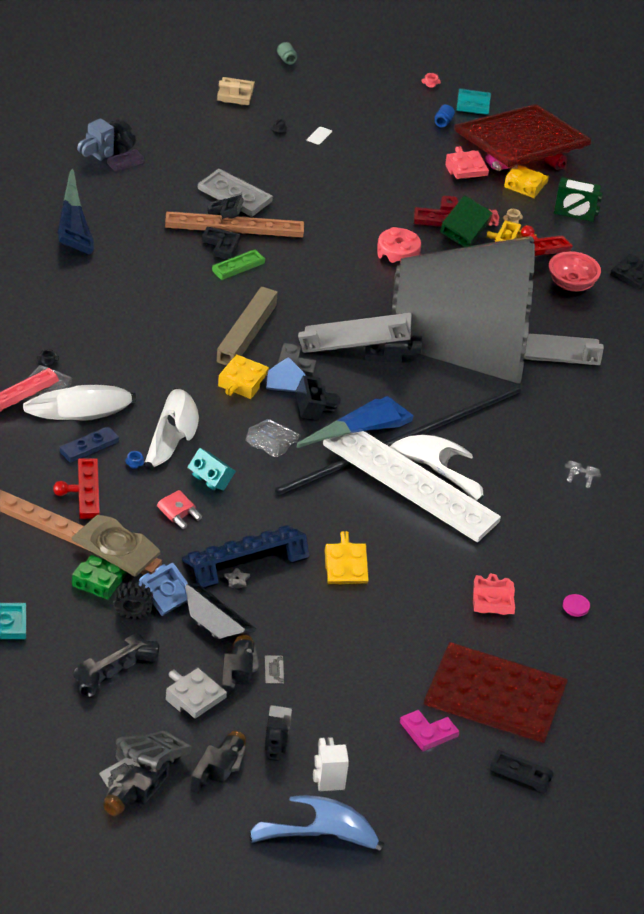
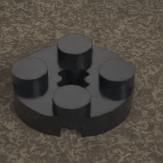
M122 120L111 121L109 124L114 127L113 149L124 154L134 147L136 143L135 134L132 135V128Z

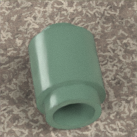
M283 42L278 46L277 52L284 63L290 65L296 62L297 53L289 42Z

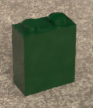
M464 195L443 221L440 233L463 247L472 246L490 223L493 212Z

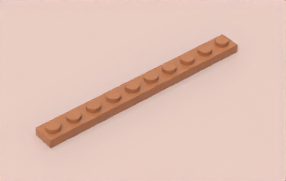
M0 490V512L84 548L72 541V536L83 528V525ZM156 558L140 573L143 575L147 573L153 574L162 565V560Z

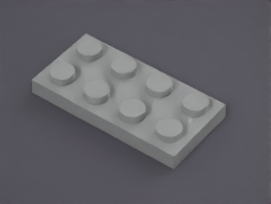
M221 169L216 170L198 183L199 190L218 200L242 195L244 202L240 211L251 217L273 200L272 195Z

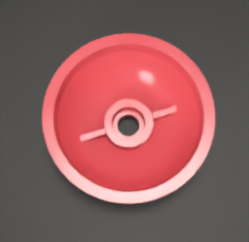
M562 252L553 256L549 262V272L551 273L552 280L556 285L568 291L578 292L591 288L601 274L598 262L592 257L579 252Z

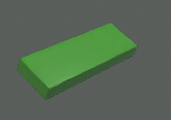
M254 249L213 265L212 271L221 280L264 264L265 258Z

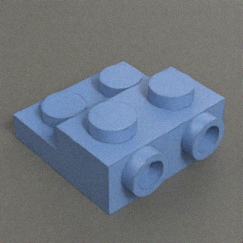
M174 563L167 566L163 564L153 574L147 573L139 579V586L144 584L146 585L145 589L149 587L151 589L150 592H153V604L162 616L188 602L185 586L188 583Z

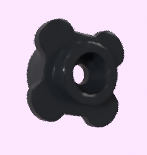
M44 349L41 351L40 356L37 357V361L50 367L55 361H59V356L55 355V352L51 349Z

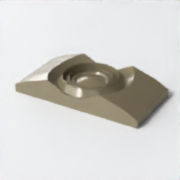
M96 515L72 536V541L135 577L153 562L161 552L143 534L132 533L125 529L116 519L102 515Z

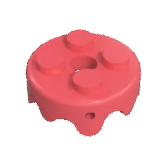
M392 227L382 232L379 236V258L384 257L385 254L389 261L394 263L404 257L420 255L421 240L417 234L408 229Z

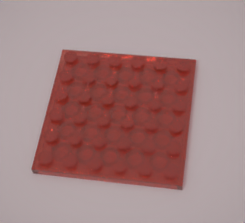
M537 104L455 125L457 133L506 167L526 164L529 161L541 160L544 157L556 156L559 153H567L571 150L582 149L585 146L591 145L589 137Z

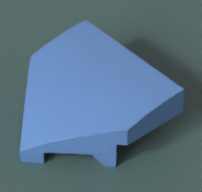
M288 357L268 370L266 389L295 392L305 373Z

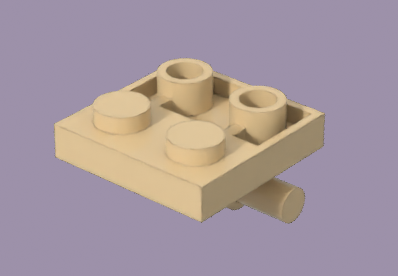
M223 77L222 81H219L220 88L217 100L226 103L249 105L255 82Z

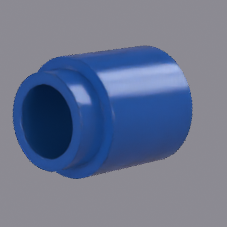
M442 105L435 115L436 125L439 127L449 125L455 115L454 109L450 105Z

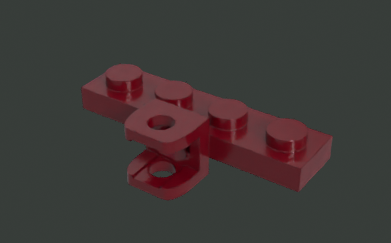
M443 196L440 210L415 207L414 224L441 227L443 221L457 205V197Z

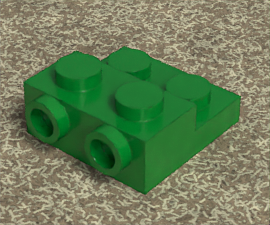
M90 555L85 563L81 562L72 574V586L109 600L127 575V572L107 560Z

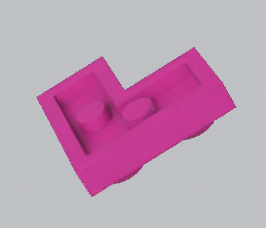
M416 710L400 718L401 725L422 751H426L459 736V730L448 717L430 724L422 713Z

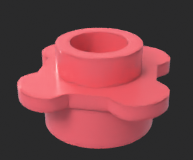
M428 73L425 79H422V83L428 87H435L436 84L441 82L434 73Z
M494 209L491 211L493 214L488 224L489 226H498L499 215L497 210Z

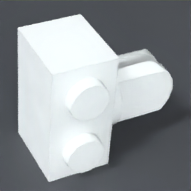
M333 737L327 739V746L325 739L319 738V754L315 755V767L317 769H313V780L318 783L319 791L345 790L349 763L346 745H334Z

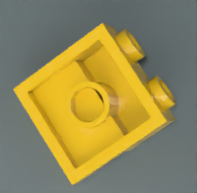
M519 165L516 169L512 168L507 174L504 187L535 198L548 182L549 176Z

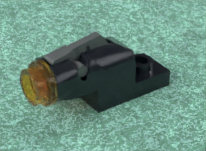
M248 635L238 636L234 641L232 654H225L222 688L227 692L226 700H230V691H235V684H248L253 672L258 671L256 647L253 639Z
M232 731L227 734L218 748L208 745L191 776V790L199 793L201 787L207 785L209 778L223 782L232 771L239 770L246 746V737L241 732Z
M166 761L163 763L160 770H154L151 767L148 772L141 767L135 766L126 775H118L104 799L103 807L105 811L110 815L116 816L122 813L135 800L145 804L169 777L170 762Z

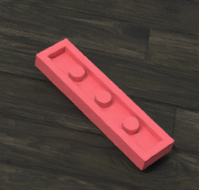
M48 368L0 392V412L45 388L51 387L59 381L58 376Z

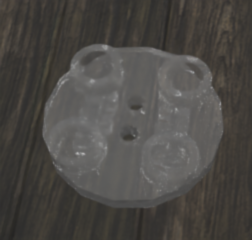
M570 460L568 464L565 463L564 467L570 468L567 482L572 483L574 474L577 475L578 471L586 473L585 477L588 478L586 488L591 487L594 476L601 478L600 469L587 466V469L581 468L582 464Z

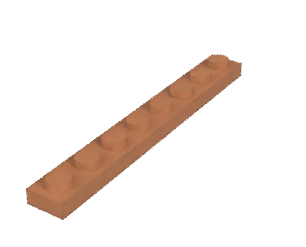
M166 211L165 228L206 230L208 226L241 234L303 237L304 221L250 217L222 219L221 215Z

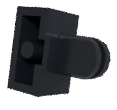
M302 376L295 391L301 418L319 420L323 410L335 412L340 404V397L337 394L326 392L320 378Z

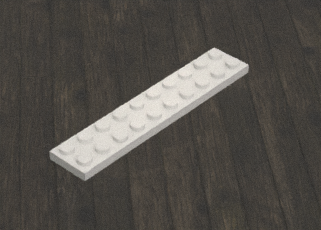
M365 431L337 436L323 441V445L477 543L500 522L501 516Z

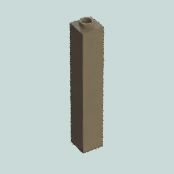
M260 287L218 347L217 363L227 366L236 354L243 355L276 307L277 291Z

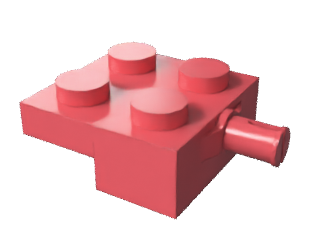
M457 146L455 148L456 153L447 154L445 165L450 175L454 174L456 179L488 176L489 170L478 151L463 152L462 147Z

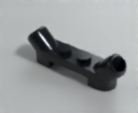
M134 634L124 640V648L95 663L91 658L82 662L73 673L74 678L79 682V693L85 697H93L96 695L98 683L113 677L124 669H128L140 660L157 661L160 648L157 641L145 640L140 634Z

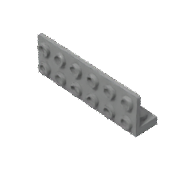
M411 313L306 326L304 332H299L298 338L303 353L410 340L412 315Z
M528 333L524 359L600 365L604 347L603 344H599L598 339Z

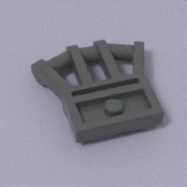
M164 730L143 736L120 737L116 741L117 748L123 751L125 757L128 759L133 758V761L139 765H149L154 770H160L162 764L166 761L173 763L174 759L191 754V746Z

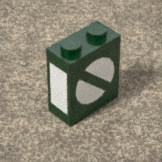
M561 177L554 214L593 222L594 217L598 216L600 206H597L598 202L601 203L603 193L600 192L601 185Z

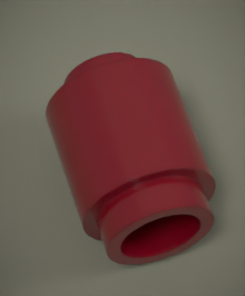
M547 148L544 151L543 159L547 164L556 170L563 169L566 166L567 157L555 148Z

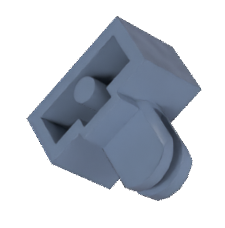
M101 118L89 123L86 139L79 142L78 151L85 157L93 155L100 161L112 156L114 127Z

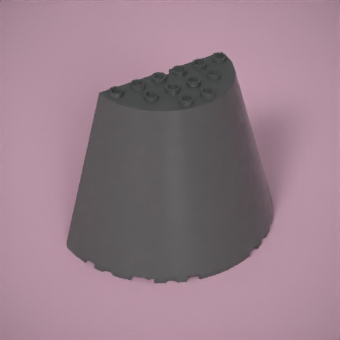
M527 236L401 258L400 266L397 265L395 271L391 315L411 313V337L412 335L422 336V355L521 384L524 367L523 359L526 353L529 330L528 320L531 310L527 305L532 303V278L535 260L533 237Z

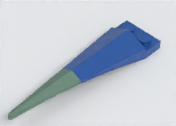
M388 396L382 399H374L299 441L296 448L350 433L401 427L412 422L414 415Z

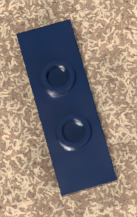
M108 426L60 446V453L71 463L118 443L119 437Z

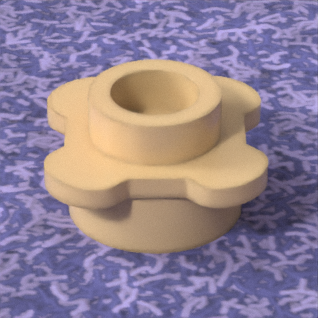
M509 209L507 215L503 216V219L518 224L519 220L523 219V216L519 210Z

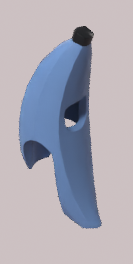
M300 795L290 796L289 799L290 801L310 804L314 807L316 817L312 824L308 826H294L259 822L250 831L251 843L276 837L332 834L336 835L338 839L375 849L379 852L384 846V842L378 840L374 829L359 812L337 800L320 796Z

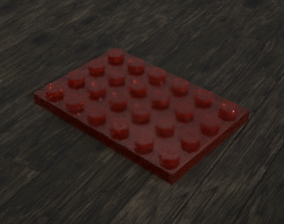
M449 642L424 699V705L545 743L568 679Z

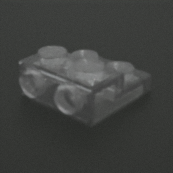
M267 419L249 427L245 441L254 448L263 449L270 456L278 457L287 452L289 445L298 441L299 434Z

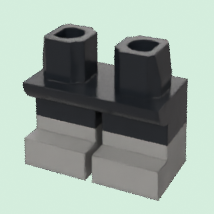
M272 705L270 707L264 749L268 751V758L279 760L281 753L286 754L292 715L291 708Z

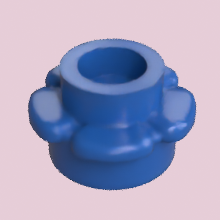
M131 451L128 453L125 462L131 468H139L144 464V457L139 451Z

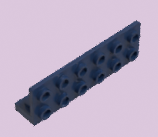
M285 525L273 532L271 530L263 531L259 536H245L241 541H227L220 547L210 546L202 552H189L188 556L182 557V561L194 567L196 583L206 587L219 583L216 563L286 544L288 560L291 562L310 557L306 534L289 525Z

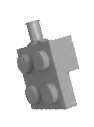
M199 668L185 676H181L175 669L169 673V677L176 683L166 689V700L178 711L185 710L194 718H197L227 696V692Z

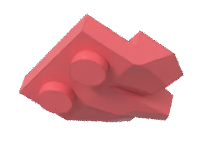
M492 573L489 574L487 579L476 575L473 587L474 611L483 614L488 612L501 615L514 614V582L508 578L499 580L497 575Z

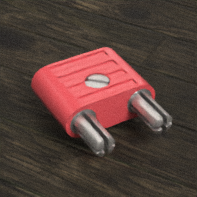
M180 490L161 499L157 504V507L171 522H176L182 529L187 527V524L182 519L183 517L191 514L197 521L202 518V515L195 509L196 506Z

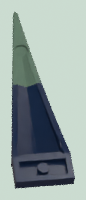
M71 169L57 232L59 234V242L78 249L80 252L91 254L94 250V239L82 211L74 170Z

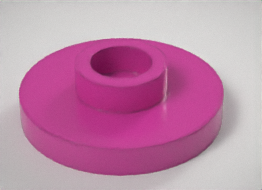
M571 594L564 599L563 608L572 616H584L589 612L590 603L582 595Z

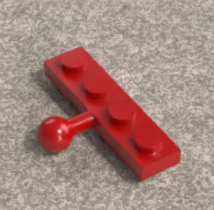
M526 225L521 229L522 237H533L535 256L569 252L573 247L564 236L538 238L534 234L535 231L532 226Z
M78 459V484H67L65 481H57L53 486V491L57 496H64L68 492H79V519H93L96 515H100L98 459Z

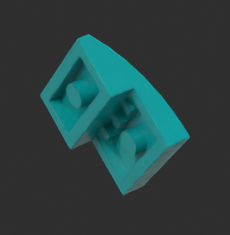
M459 89L457 111L488 115L491 93Z

